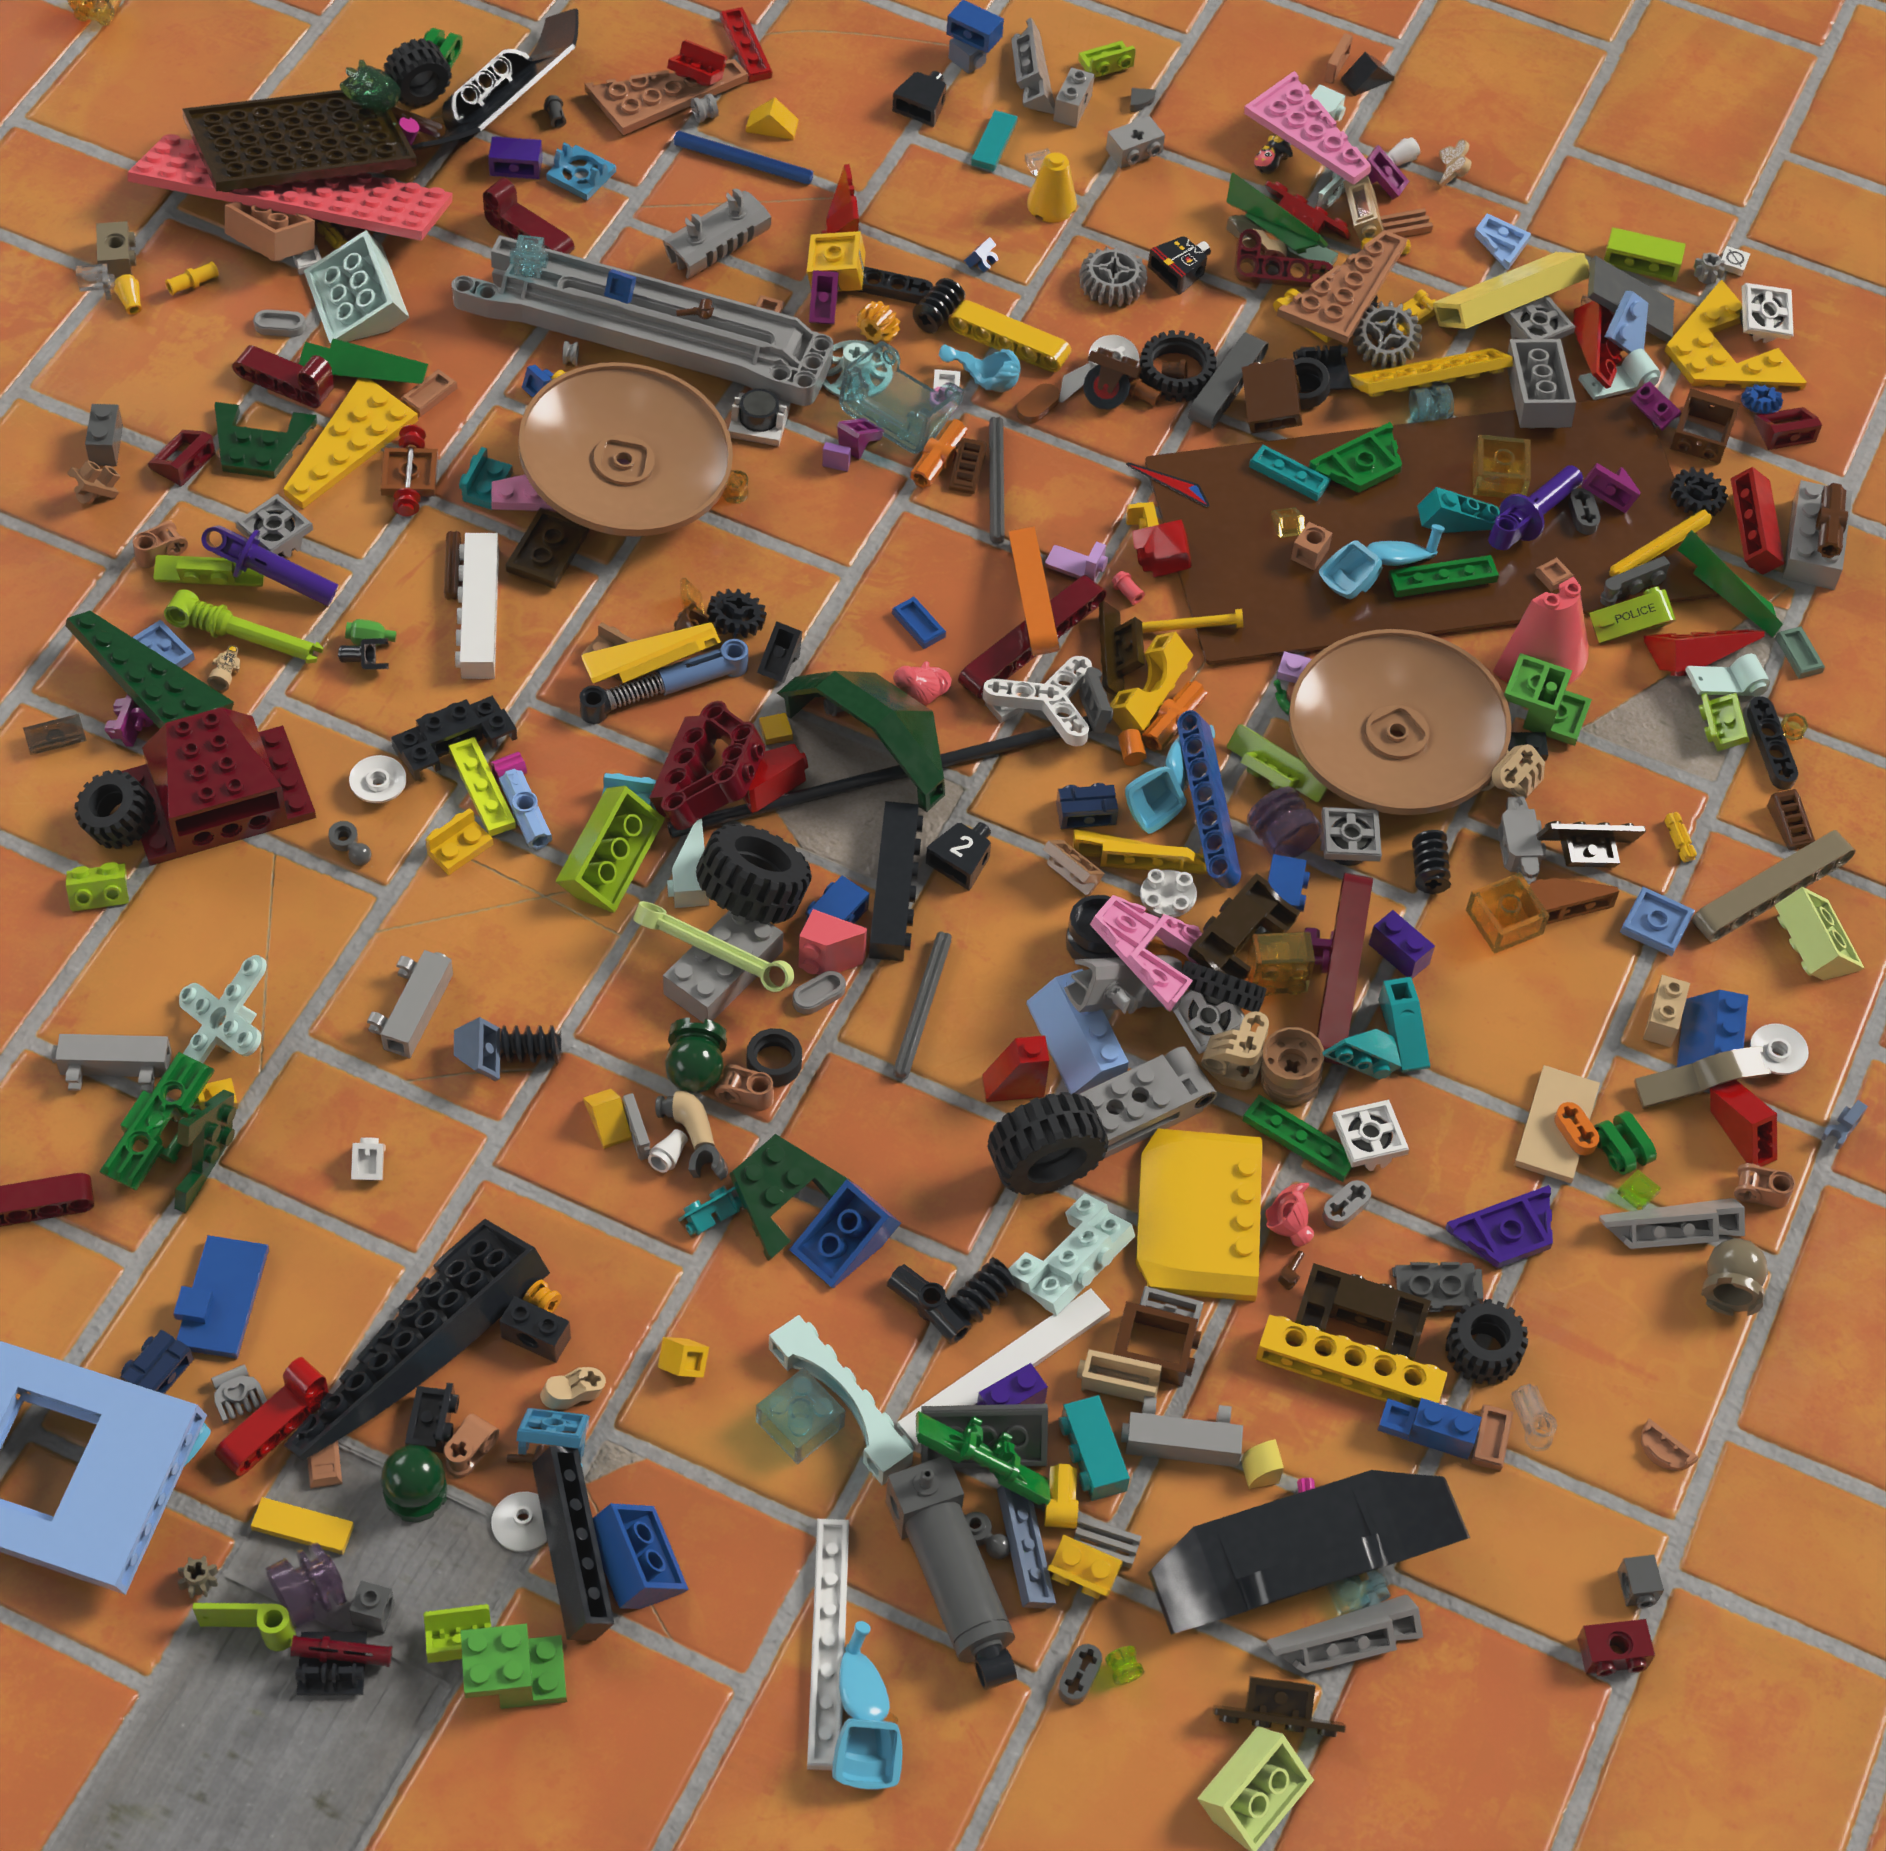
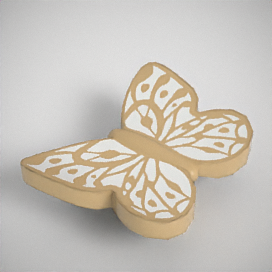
M1461 139L1455 148L1448 146L1440 150V158L1447 165V169L1439 183L1440 186H1445L1456 175L1463 177L1470 170L1472 162L1465 157L1469 150L1467 141Z

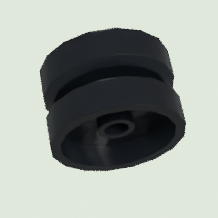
M1091 895L1082 898L1073 906L1066 934V948L1074 960L1119 957L1090 925L1094 916L1111 897Z

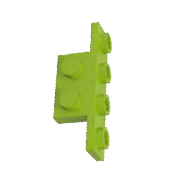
M157 555L155 559L153 578L156 582L258 587L264 585V575L249 568L246 572L243 571L238 578L234 577L233 573L236 563L225 558Z
M1243 724L1237 726L1227 744V748L1243 757L1240 763L1247 766V772L1258 778H1261V776L1270 780L1269 785L1281 792L1295 789L1315 802L1322 800L1328 788L1312 775L1301 759Z

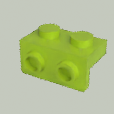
M1118 41L1080 52L1078 61L1086 72L1094 74V78L1134 67L1136 49L1134 46L1126 47L1123 41Z
M1707 693L1701 694L1703 704L1699 705V710L1703 721L1707 720L1709 725L1704 727L1705 734L1709 743L1714 742L1717 751L1750 742L1737 693L1709 700Z
M109 862L101 865V867L94 868L79 866L66 872V889L71 911L129 903L125 863Z
M483 1604L424 1612L427 1662L435 1663L462 1659L460 1630L491 1627L489 1605Z

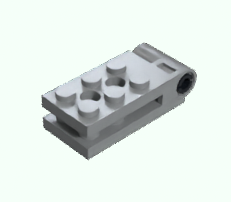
M1182 1046L1173 1049L1165 1057L1160 1055L1080 1093V1095L1092 1101L1108 1136L1109 1144L1105 1159L1154 1135L1158 1128L1167 1129L1202 1112L1203 1108L1210 1105L1216 1099L1217 1092L1186 1047Z

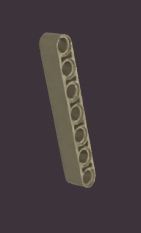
M1833 830L1707 904L1696 912L1691 922L1710 942H1715L1774 907L1778 902L1799 888H1806L1843 866L1854 856L1856 850L1837 830Z

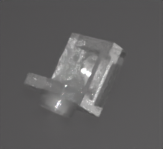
M107 264L76 266V277L80 292L104 290L106 300L112 299L111 290H114L115 277L114 274H109Z

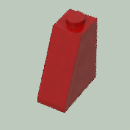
M794 743L764 752L755 778L752 780L747 794L743 797L751 813L759 811L806 781L807 757L804 752L800 753Z
M1045 1035L1015 1038L982 1074L986 1102L1042 1098L1045 1096L1050 1062Z
M1738 1080L1710 1088V1112L1745 1162L1762 1167L1778 1160L1777 1113Z

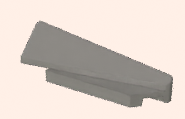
M1029 18L1026 21L1028 25L1026 30L1021 35L1016 33L1011 39L1017 84L1020 89L1024 88L1023 105L1025 108L1054 114L1055 103L1040 32L1033 19Z
M1735 1198L1599 1216V1221L1630 1249L1719 1242V1235L1745 1236V1207Z
M1402 1595L1269 1639L1267 1644L1275 1656H1280L1293 1664L1298 1670L1308 1673L1397 1650V1640L1423 1638L1419 1607L1408 1595Z

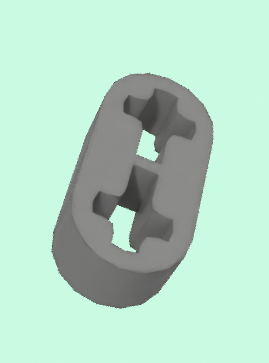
M1359 1180L1351 1181L1326 1202L1322 1213L1324 1223L1335 1229L1347 1225L1368 1206L1371 1197L1370 1187ZM1352 1193L1355 1195L1358 1193L1362 1194V1198L1356 1197L1353 1201H1350ZM1342 1207L1344 1208L1341 1216L1338 1214L1335 1216L1331 1215L1332 1211L1337 1212Z

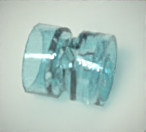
M1448 385L1432 387L1431 391L1427 388L1412 389L1409 394V409L1413 422L1430 421L1432 417L1435 420L1452 418L1454 400L1450 387Z

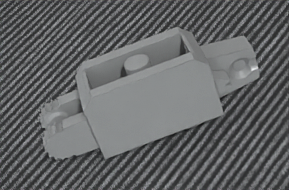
M1508 797L1506 811L1502 814V820L1497 830L1504 868L1510 872H1517L1520 885L1527 888L1528 884L1536 880L1535 877L1539 874L1541 861L1546 858L1545 843H1541V840H1537L1536 834L1542 830L1541 821L1536 819L1535 809L1528 808L1525 797Z

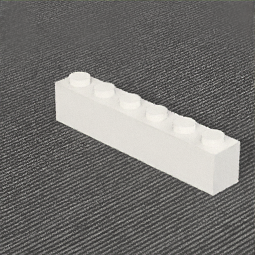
M465 533V544H460L459 547L460 560H464V565H459V581H463V586H458V603H462V608H457V624H461V629H456V646L461 647L460 651H455V667L461 668L462 679H495L499 569L498 533Z

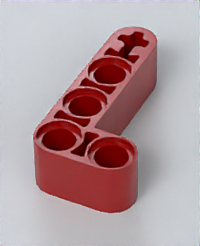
M299 1357L295 1359L283 1374L285 1386L217 1446L215 1456L237 1476H242L251 1470L296 1430L310 1414H314L320 1408V1401L329 1393L326 1378L305 1358Z

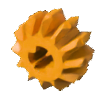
M872 301L858 313L856 326L861 329L860 334L867 337V342L872 340L874 345H885L898 334L900 320L895 317L896 312H892L889 305L884 306L881 301L877 303Z

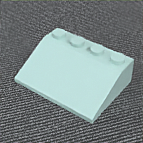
M367 230L304 270L330 344L332 339L349 342L385 333L409 319L383 246Z

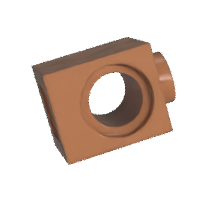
M1308 522L1294 542L1291 560L1315 570L1329 550L1332 532Z

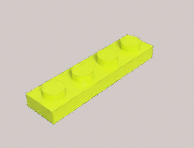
M473 737L449 745V753L487 833L490 836H494L515 829L516 822L476 738Z

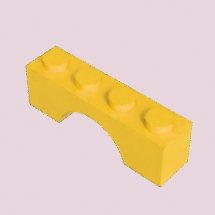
M1176 631L1156 635L1144 653L1148 665V678L1143 690L1133 688L1119 691L1111 702L1110 707L1113 709V720L1122 731L1137 729L1142 732L1150 725V720L1160 709L1168 693L1174 689L1179 676L1186 671L1187 664L1193 657V654Z

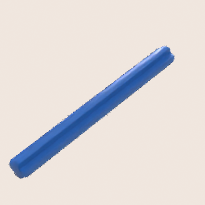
M677 131L674 135V144L679 147L807 185L813 180V171L682 131Z

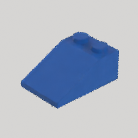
M846 1179L789 1250L831 1288H835L879 1250L901 1222L861 1187Z

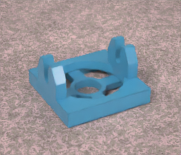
M564 142L562 150H556L554 166L546 173V178L555 185L587 201L616 172V165L577 145L572 148ZM575 160H584L587 162L584 166L575 167L570 164L572 161ZM563 170L572 174L570 180L563 176ZM583 171L586 172L588 176L585 178H577L575 174L577 172Z
M527 1408L517 1430L516 1441H519L518 1454L526 1455L529 1443L578 1448L580 1460H582L590 1416ZM531 1427L542 1428L543 1430H541V1429H533V1428H531ZM562 1431H570V1432H576V1433H566V1432H562Z

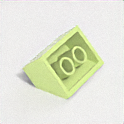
M1801 887L1775 905L1779 913L1777 919L1781 926L1788 930L1791 936L1789 942L1793 949L1800 953L1803 959L1801 965L1809 976L1813 975L1822 980H1827L1864 969L1828 899Z
M1257 1726L1197 1799L1216 1825L1248 1851H1257L1312 1784L1314 1779L1284 1734Z

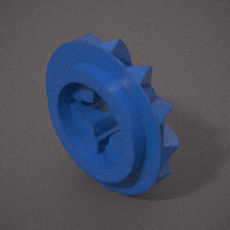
M1754 384L1753 387H1746L1741 397V401L1747 409L1760 414L1775 413L1781 409L1783 404L1782 393L1775 391V387L1768 388L1766 385L1759 386Z

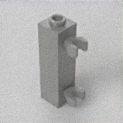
M424 950L418 963L409 957L401 956L396 964V967L400 968L397 974L400 977L409 979L389 1019L380 1013L371 1012L367 1023L371 1024L368 1030L374 1034L381 1035L384 1050L411 1058L453 976L451 958L439 952L432 953Z
M59 1034L58 1045H54L52 1048V1062L57 1063L60 1075H66V1082H69L68 1090L81 1091L82 1075L139 1077L138 1083L141 1084V1092L143 1090L152 1092L154 1090L155 1077H162L170 1066L172 1055L168 1036Z
M1144 1396L1142 1413L1131 1412L1129 1423L1122 1424L1121 1442H1126V1454L1238 1467L1242 1452L1243 1425L1230 1424L1231 1406L1219 1405L1216 1422L1155 1415L1157 1398Z

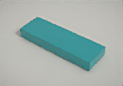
M994 110L971 159V165L995 171L1017 124L1018 116Z
M1265 445L1261 446L1249 463L1250 468L1315 501L1319 500L1331 482L1330 478Z

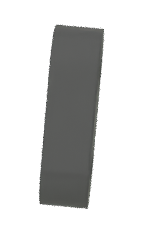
M1584 488L1574 489L1568 502L1574 526L1582 534H1593L1597 531L1600 523V514L1594 495Z
M1083 1644L1074 1651L1061 1677L1058 1688L1059 1696L1066 1704L1078 1705L1087 1697L1102 1663V1653L1096 1646ZM1087 1655H1091L1093 1657L1092 1663L1088 1664L1085 1671L1081 1670L1082 1658L1085 1659ZM1075 1678L1080 1679L1079 1691H1075L1074 1694L1068 1693V1686L1073 1684Z

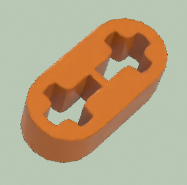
M1572 1102L1561 1104L1554 1118L1557 1128L1576 1153L1585 1156L1592 1154L1599 1143L1597 1130L1577 1104ZM1566 1113L1568 1117L1574 1116V1120L1572 1121L1570 1118L1565 1119L1563 1116ZM1580 1137L1584 1140L1590 1139V1143L1588 1144L1586 1141L1580 1142L1579 1139Z

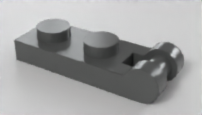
M1662 556L1608 578L1600 597L1601 604L1609 607L1615 605L1616 600L1629 594L1634 595L1651 585H1659L1666 578L1670 562L1665 556Z
M1089 667L1084 675L1085 683L1081 684L1078 693L1093 732L1104 734L1107 723L1112 721L1113 709L1110 707L1107 693L1104 691L1100 681L1102 672L1097 668Z

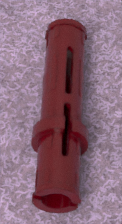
M293 1635L290 1656L320 1659V1663H327L328 1660L390 1667L393 1646L387 1647L331 1640L330 1636H323V1639ZM310 1647L338 1650V1652L311 1649ZM345 1651L371 1653L373 1656L346 1653Z

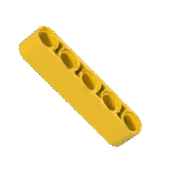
M963 300L948 320L949 326L956 333L999 351L1009 349L1014 352L1018 359L1049 372H1058L1071 354V347L1065 340L969 300Z

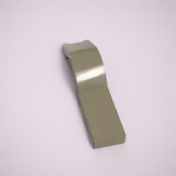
M1762 1046L1721 1052L1692 1064L1636 1078L1634 1083L1642 1108L1700 1094L1714 1086L1743 1078L1757 1079L1770 1075V1069L1765 1068L1761 1053L1764 1052Z

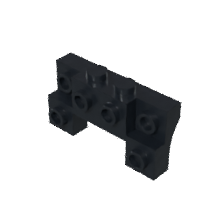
M492 695L473 704H469L468 700L465 699L458 703H452L434 713L425 714L421 718L416 719L417 727L391 737L394 751L405 763L414 780L417 781L420 779L421 770L431 766L435 772L441 770L439 757L449 754V745L473 737L478 742L483 740L484 735L493 749L497 747L496 739L509 735L512 741L516 740L517 729L505 709L501 710Z

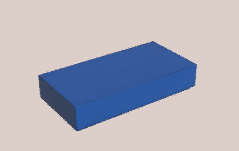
M915 597L892 608V615L923 649L946 637V631Z

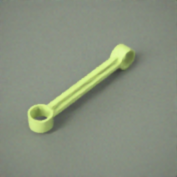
M645 901L639 902L633 917L636 923L650 929L668 933L760 977L763 986L771 992H779L792 984L794 971L787 962L778 960L769 963L666 914V910L658 905ZM777 966L784 971L785 982L782 986H776L770 980L769 972L771 967Z

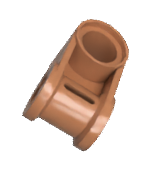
M162 522L156 527L135 535L133 538L135 561L144 568L154 567L157 555L179 556L188 547V542L185 537L178 534L176 525L173 522Z
M728 1064L724 1067L723 1080L721 1085L717 1086L715 1090V1095L720 1100L756 1110H765L773 1104V1081L768 1074L745 1069L734 1064ZM757 1090H764V1092H761V1093H760V1092H755V1091H757Z
M1742 1164L1737 1170L1740 1178L1739 1185L1735 1188L1734 1196L1743 1202L1782 1208L1789 1203L1796 1183L1794 1177L1789 1172L1760 1167L1756 1164Z
M469 1414L444 1447L448 1472L455 1477L469 1475L483 1456L495 1445L500 1430L477 1415Z

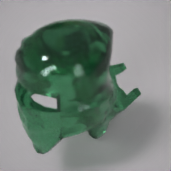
M361 59L359 60L357 70L352 67L346 68V74L349 77L340 83V89L351 101L364 109H370L378 113L388 111L398 103L401 89L381 69L369 66Z

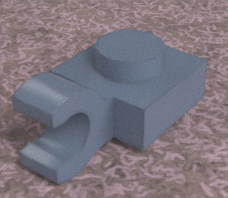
M1859 1100L1851 1109L1846 1106L1837 1118L1840 1124L1828 1126L1822 1135V1140L1825 1141L1828 1136L1833 1135L1838 1139L1835 1148L1837 1150L1840 1149L1847 1137L1861 1121L1868 1106Z

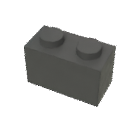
M91 405L85 446L89 461L96 463L98 466H117L123 430L119 405Z

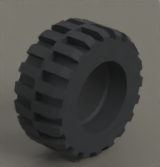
M728 824L715 830L709 838L696 867V877L702 891H706V896L710 900L716 901L719 907L731 911V914L737 917L742 916L745 920L751 922L759 921L761 924H768L770 922L778 924L792 918L796 914L812 878L809 863L805 861V857L801 852L796 851V847L786 843L778 835L770 834L767 830H759L755 826H742L741 824H733L731 826Z
M1061 1092L1059 1095L1052 1093L1040 1099L1038 1097L1032 1099L1029 1103L1021 1104L1013 1112L1004 1115L1002 1121L997 1122L993 1127V1131L990 1132L987 1147L1001 1182L1005 1187L1017 1194L1029 1195L1034 1193L1037 1195L1043 1194L1045 1191L1052 1192L1058 1190L1059 1187L1068 1186L1076 1179L1085 1177L1087 1172L1094 1170L1098 1166L1099 1161L1104 1159L1109 1141L1092 1101L1078 1093Z

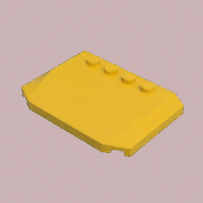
M1160 1128L1156 1130L1142 1151L1140 1159L1135 1264L1139 1272H1142L1148 1287L1177 1295L1256 1301L1260 1250L1261 1137Z

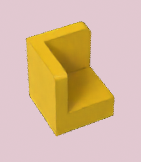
M663 1337L658 1368L677 1376L704 1378L709 1347L690 1339Z

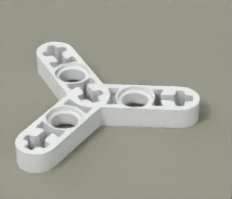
M1083 656L1071 657L1044 684L990 679L984 684L983 700L994 706L1042 710L1067 744L1082 746L1087 742L1089 726L1069 698L1080 688L1082 683H1085L1084 675L1086 669L1092 667V663ZM1066 681L1071 683V685H1061L1058 682ZM1017 693H1026L1029 696L1020 697L1017 695ZM1066 713L1069 715V717L1064 718L1058 716L1057 714Z

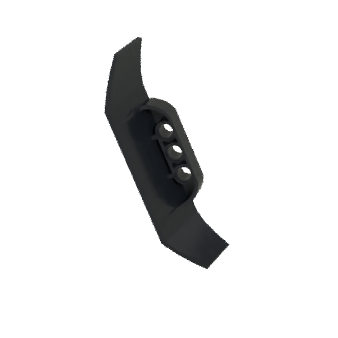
M574 8L546 17L539 41L531 56L516 49L502 50L445 100L442 108V117L447 129L445 135L432 141L411 145L413 151L458 139L467 143L487 127L576 48L579 26L578 10Z
M1369 1470L1194 1526L1148 1574L1172 1635L1386 1567L1466 1540L1470 1536L1445 1477Z

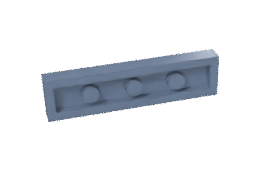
M1000 1486L997 1489L1007 1538L1010 1542V1552L1022 1607L1049 1609L1056 1604L1049 1570H1047L1048 1566L1034 1503L1006 1487Z

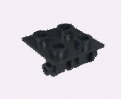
M1339 344L1338 346H1330L1328 350L1327 345H1323V349L1320 350L1319 345L1316 347L1301 346L1300 349H1296L1293 352L1294 360L1310 357L1319 360L1326 366L1330 377V390L1352 389L1345 357L1348 356L1347 347ZM1310 373L1298 375L1301 392L1315 391L1321 385V380L1316 375Z
M367 1631L301 1632V1637L323 1639V1636H330L331 1640L367 1644ZM310 1647L311 1649L338 1652V1650ZM345 1651L346 1653L366 1655V1653ZM299 1657V1667H296L295 1672L297 1680L296 1695H363L365 1664L328 1660L327 1663H320V1659Z

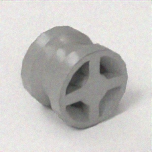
M711 93L706 94L702 99L698 97L691 99V109L698 123L703 122L708 117L712 119L718 117L717 103Z

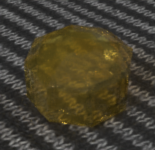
M1797 713L1786 714L1781 721L1785 737L1792 741L1802 739L1809 726L1806 718Z

